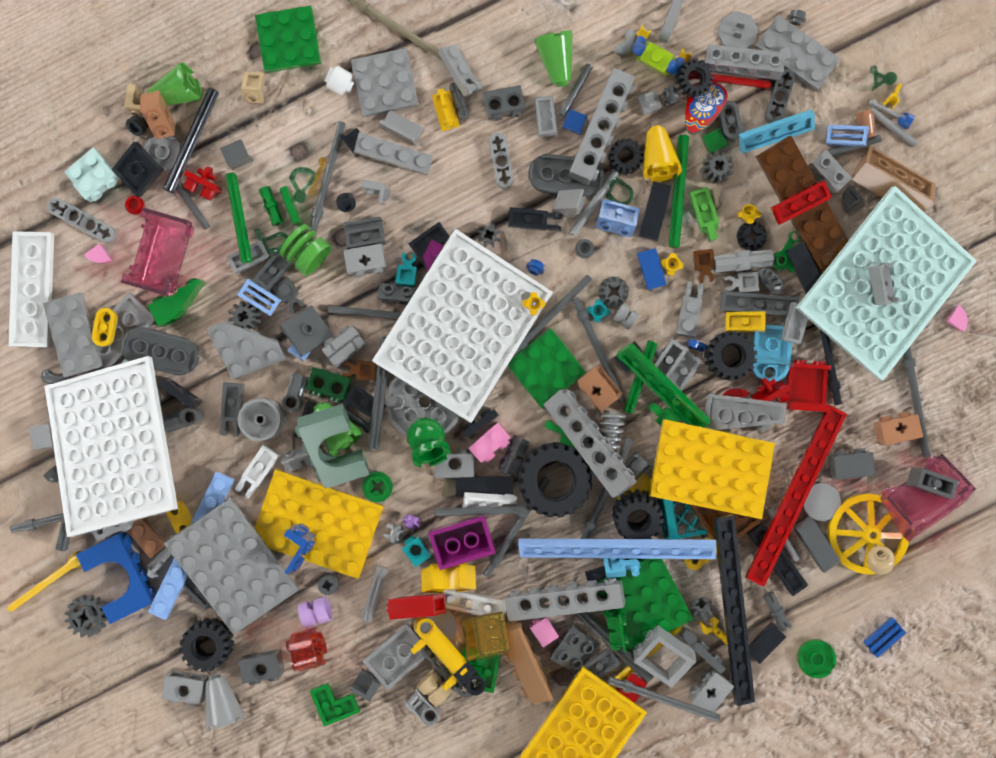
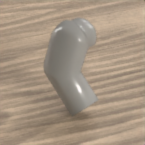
M629 29L625 31V41L615 46V53L617 55L624 56L633 50L634 30Z

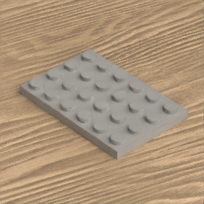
M232 497L164 543L233 635L299 590V587L290 575L285 573L284 567Z

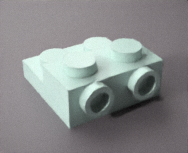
M95 148L90 149L64 171L74 183L73 186L89 202L101 198L102 193L114 187L117 183L116 181L120 179Z

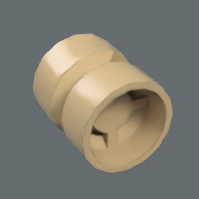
M435 669L427 673L416 687L423 695H428L427 699L434 707H437L451 694L453 688L451 687L447 691L442 688L446 681H441L442 676Z

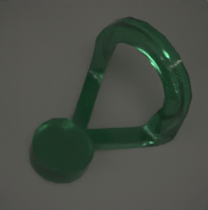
M876 65L870 67V73L874 75L872 92L884 83L886 85H893L896 82L897 75L894 72H888L883 75L878 72Z
M298 167L291 172L289 179L296 190L293 196L294 200L298 203H303L307 197L305 191L315 179V172L307 167ZM305 172L310 174L311 178L300 190L295 177L297 173Z
M615 177L608 186L610 189L606 194L607 199L625 205L630 204L633 200V189L622 179ZM617 184H621L628 189L630 197L627 201L620 202L611 194Z
M260 228L255 229L258 240L262 241L266 251L271 255L280 252L282 245L270 249L266 241L279 236L284 237L285 240L288 238V235L284 232H278L266 237Z

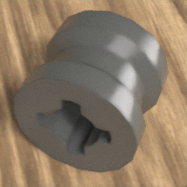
M332 573L325 574L318 582V589L324 595L333 594L339 586L338 577Z

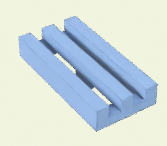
M828 125L826 145L866 147L869 126ZM832 131L864 132V134H839L832 133ZM831 138L863 139V140H862V141L831 140Z
M249 278L237 294L269 316L272 315L281 301L280 298ZM251 285L258 291L273 299L275 303L273 304L272 302L262 297L261 295H259L252 289L248 288L247 286ZM247 291L254 297L269 305L271 309L269 310L266 307L262 306L255 300L245 295L243 292Z

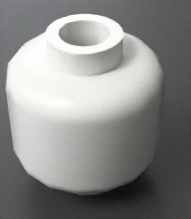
M339 66L334 67V69L330 68L324 80L327 82L326 87L339 95H343L346 91L349 93L354 84L351 81L352 74Z

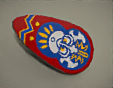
M713 82L709 86L710 89L697 97H688L685 109V126L689 134L696 135L702 132L722 112L728 98L727 91L722 85Z

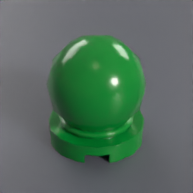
M424 417L417 419L410 425L406 433L407 443L412 450L411 458L415 466L422 467L421 464H430V467L447 460L446 455L451 454L448 443L444 442L445 431L438 421Z

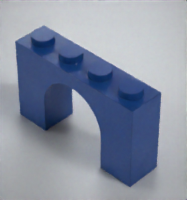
M125 532L119 533L76 554L84 572L105 562L119 563L128 572L130 583L126 593L122 597L101 607L109 624L152 604L157 591L151 586L147 571L142 568L140 563V556L134 551L132 540Z

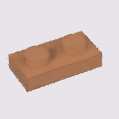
M145 518L136 520L132 524L133 527L127 530L150 559L165 547V541Z

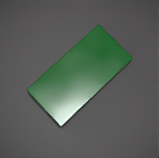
M287 186L281 187L279 190L292 224L297 227L304 225L290 189Z

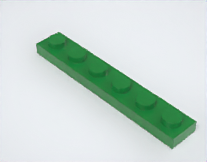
M632 342L618 350L616 356L686 424L690 423V425L703 428L709 425L711 420Z

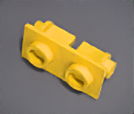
M438 89L437 93L431 96L441 132L460 127L450 90Z

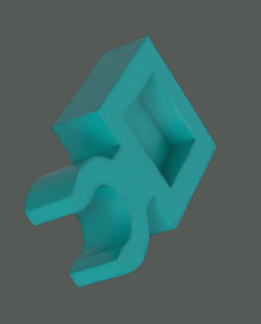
M403 253L402 261L404 265H398L395 284L415 287L418 269L413 267V265L417 261L416 254H413L411 260H406V253Z

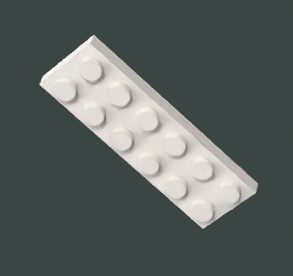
M13 231L9 346L47 348L51 346V331L43 303L52 301L54 233Z

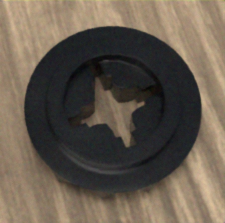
M754 221L752 224L745 222L737 231V242L744 250L757 251L767 242L768 233L765 230V226L761 225L758 221ZM751 230L754 234H759V236L754 238V242L752 238H745V236L751 233Z

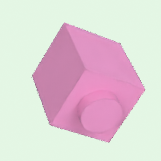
M548 617L531 619L530 629L542 647H545L559 637L558 631Z

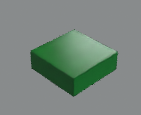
M720 128L701 138L710 154L728 145Z

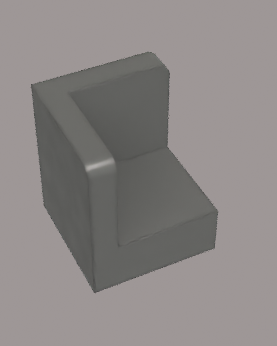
M241 139L220 148L227 165L232 170L253 161Z
M361 669L350 691L370 702L380 685V681L370 672Z

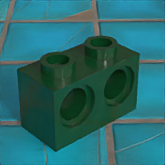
M312 367L306 389L311 390L310 394L321 397L324 394L329 396L328 400L340 403V400H345L352 378ZM319 377L324 380V385L321 388H318L315 384L316 379ZM336 383L342 385V391L339 394L335 393L333 389Z

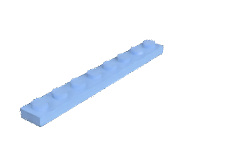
M219 471L215 472L191 524L225 501L235 479ZM175 558L148 611L164 620L168 619L188 578L187 573Z

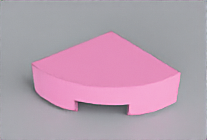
M102 244L97 245L84 254L86 258L96 263H109L113 261Z
M957 305L946 322L959 331L965 332L968 323L966 312L960 305Z

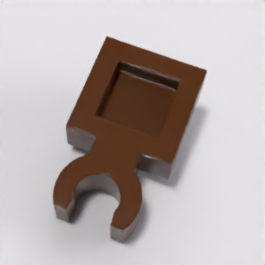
M713 249L693 251L695 271L700 270L701 273L698 276L699 283H704V275L709 277V282H713L714 275L710 272V269L715 268Z
M357 360L356 366L350 362L343 363V365L350 367V372L342 373L343 376L349 377L356 374V380L376 381L377 364L373 361Z

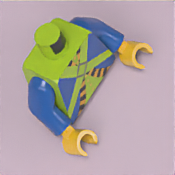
M642 25L636 34L637 38L633 46V53L637 55L635 60L665 77L668 74H677L679 68L689 61L692 52L690 54L685 53L683 48L676 59L672 53L650 41L645 42L651 30H644Z

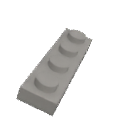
M361 132L358 133L354 148L355 153L424 175L429 174L433 158L432 155Z

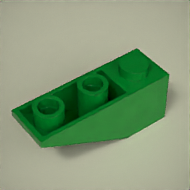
M199 278L190 279L186 282L187 285L181 288H173L169 291L170 294L165 297L159 296L153 299V303L149 304L148 308L157 325L166 327L181 319L205 285V281Z

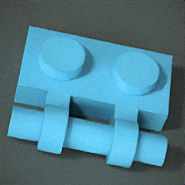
M603 558L606 578L626 576V570H630L633 576L640 574V562L637 558H629V560H624L623 558Z

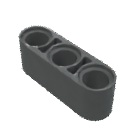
M810 516L793 526L795 533L823 573L841 563L822 531Z

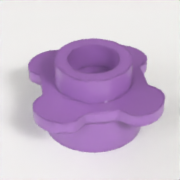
M409 514L402 518L405 527L411 530L420 528L419 518Z

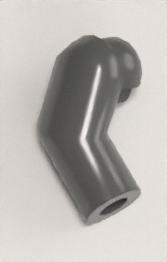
M49 369L43 370L41 373L42 381L47 384H54L72 378V376L63 377V374L54 375Z

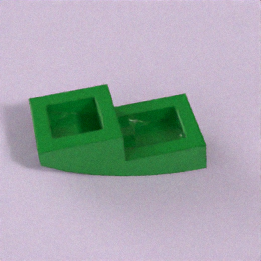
M546 420L545 428L561 434L558 440L560 443L576 449L561 427Z

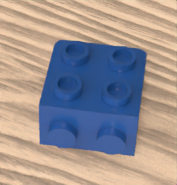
M302 523L294 524L284 534L286 538L300 546L285 571L287 575L292 571L296 572L305 560L303 555L310 552L315 544L313 539L316 535L311 533L309 528Z

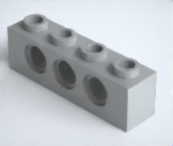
M708 44L704 65L708 63L710 65L708 70L712 68L713 73L780 80L784 72L786 53Z

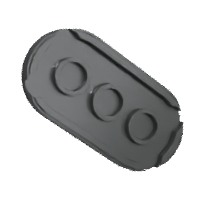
M543 154L530 164L528 178L531 185L542 193L558 195V192L561 190L583 189L582 196L591 197L602 187L604 172L597 165L596 169L600 171L596 180H591L588 186L568 177L576 157ZM584 160L586 165H593L592 160Z
M147 327L130 329L123 335L120 342L121 352L128 362L150 356L153 360L154 370L180 376L190 373L197 367L200 359L198 347L190 339Z

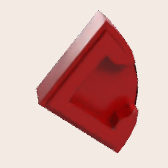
M733 388L725 391L722 395L746 398L749 392L744 389Z

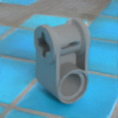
M416 688L415 693L409 700L406 699L404 704L424 724L434 725L438 721L440 707H434L427 699L428 695H423ZM431 710L436 716L431 718L427 716L426 712Z

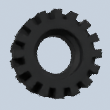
M698 59L690 60L679 68L678 74L675 75V78H678L675 84L680 86L677 88L678 91L682 90L681 94H687V97H697L710 89L709 86L713 83L710 80L714 79V75H710L713 72L712 68L708 70L710 65L708 63L704 65V60L698 61ZM691 71L697 72L700 76V83L697 86L692 85L688 80V75Z
M622 138L621 141H616L608 156V160H610L609 165L613 167L612 170H616L619 174L623 173L624 175L629 173L631 175L637 171L644 160V150L641 149L642 145H638L636 140L632 141V138L628 140ZM623 150L631 151L633 161L628 164L622 163L619 159V153Z

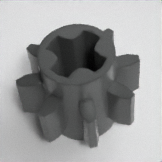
M494 224L491 228H487L484 225L483 231L478 230V234L482 235L478 242L483 241L484 248L487 245H491L494 248V242H500V238L496 237V235L500 234V230L495 231ZM487 232H489L490 235L494 234L492 236V240L485 238Z
M701 597L693 601L694 607H691V611L696 620L701 619L706 622L714 618L712 612H716V607L711 599L707 600Z

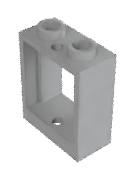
M658 625L653 630H650L642 643H638L633 650L634 663L671 688L696 663L695 651ZM659 642L679 655L667 670L646 657Z

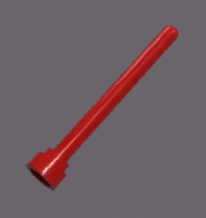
M691 71L688 75V80H700V76L697 72ZM710 73V75H714V79L710 81L766 89L772 86V83L766 80Z

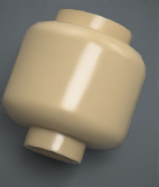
M875 546L868 552L867 564L872 572L884 575L892 571L895 557L889 548Z

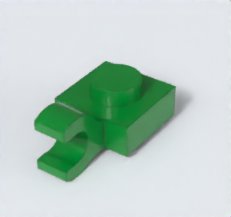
M651 403L647 408L658 416L654 421L662 426L664 419L680 422L681 420L668 406H665L662 410L655 403Z

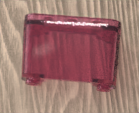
M143 207L140 217L145 219V225H141L144 231L134 265L129 266V269L132 271L129 274L123 273L121 283L170 297L177 292V280L189 239L193 237L195 228L189 220Z
M943 454L938 457H930L925 462L926 466L924 469L959 481L953 500L940 498L906 486L907 481L897 488L888 486L880 493L882 495L880 497L881 502L902 536L908 542L959 508L976 490L968 479Z

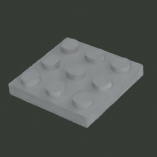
M407 48L351 60L364 118L388 113L389 110L397 111L419 106Z

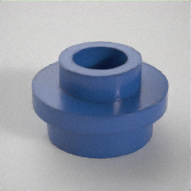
M531 259L526 265L528 272L534 276L542 275L545 271V265L536 259Z

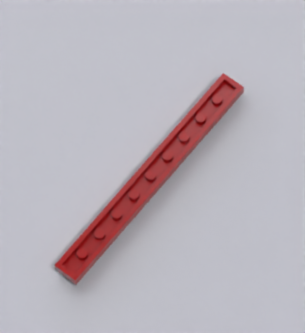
M831 405L829 406V412H824L745 578L763 587L765 586L847 413Z

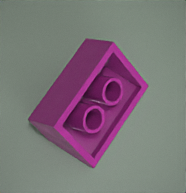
M476 515L430 529L428 532L439 570L496 553L485 515Z

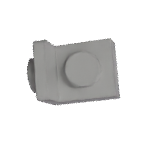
M362 180L361 187L366 191V194L377 196V193H380L378 202L380 205H385V201L389 200L390 189H387L386 183Z

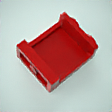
M794 360V363L790 364L787 373L786 384L790 390L787 391L789 400L785 401L787 403L786 409L829 412L830 404H826L827 375L828 370H831V366L825 365L823 361H813L812 365L806 364V360Z

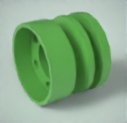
M307 224L301 225L291 233L280 249V255L284 258L287 257V261L290 263L296 261L295 268L304 276L313 273L325 261L332 250V246L323 238L316 239L317 233L313 230L311 231V227Z

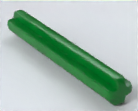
M648 340L643 354L652 362L657 343ZM636 374L623 411L631 414L634 411L644 384Z

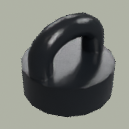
M131 116L126 122L128 130L136 136H141L149 127L146 120L139 116Z
M348 192L340 194L336 199V204L341 212H350L355 208L356 201L353 194Z

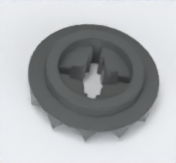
M762 268L758 271L759 279L765 288L776 295L783 291V283L774 271L767 268Z
M608 277L599 286V298L605 305L617 307L627 300L629 288L621 278ZM620 286V288H618L619 290L617 291L618 296L612 295L608 298V295L611 292L609 288H615Z

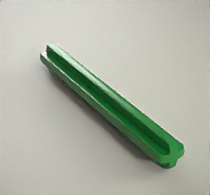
M230 172L225 177L240 260L243 264L252 262L238 179L234 172Z

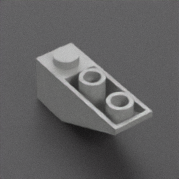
M584 190L559 191L552 213L562 214L564 217L574 219L575 215H579L586 199L585 196H582Z

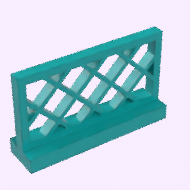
M657 498L663 514V523L661 524L664 539L678 540L707 534L705 529L698 530L694 527L698 520L696 516L691 524L683 519L688 510L694 513L688 504L680 503L686 508L678 516L674 511L678 502ZM682 521L689 527L685 533L678 534L677 527Z

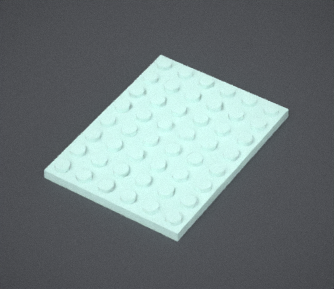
M893 186L887 191L801 300L796 309L873 376L883 381L977 260L896 186ZM892 262L893 267H889L894 296L899 297L900 301L891 302L889 305H875L868 267Z

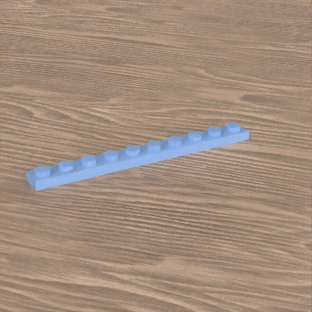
M529 538L519 539L518 543L520 557L716 559V540Z

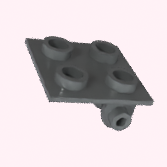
M572 624L571 627L568 626V630L564 634L565 637L561 636L562 641L558 640V644L551 650L550 659L576 674L599 645V642L580 632Z

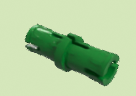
M265 186L260 188L258 191L264 203L263 208L267 211L272 226L284 223L278 209L279 204L275 201L271 187Z

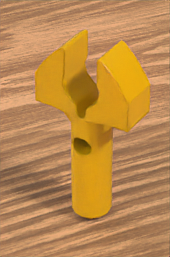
M715 616L709 620L712 627L705 626L700 621L702 632L706 635L714 633L728 645L727 636L718 628L719 620Z

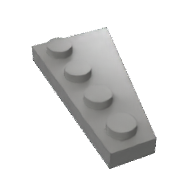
M708 394L705 415L711 421L704 428L723 430L785 423L787 403Z

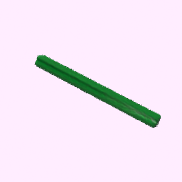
M685 134L679 135L676 155L681 164L682 172L680 175L677 176L676 173L674 176L668 244L671 248H679L681 239L689 136Z

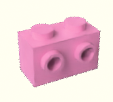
M497 422L469 447V450L481 463L484 460L489 462L495 456L494 451L498 448L502 450L510 443L508 441L510 436Z

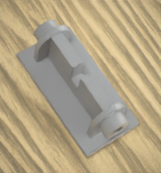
M303 447L296 451L289 450L282 455L281 465L284 464L286 471L302 468L304 466L302 460H305L307 466L311 465L309 461L310 455L305 453Z
M166 546L146 567L148 570L147 575L152 579L156 577L160 581L166 575L174 559Z

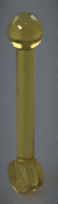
M324 157L319 158L320 165L312 188L308 191L310 195H315L316 193L315 188L323 165L327 163Z

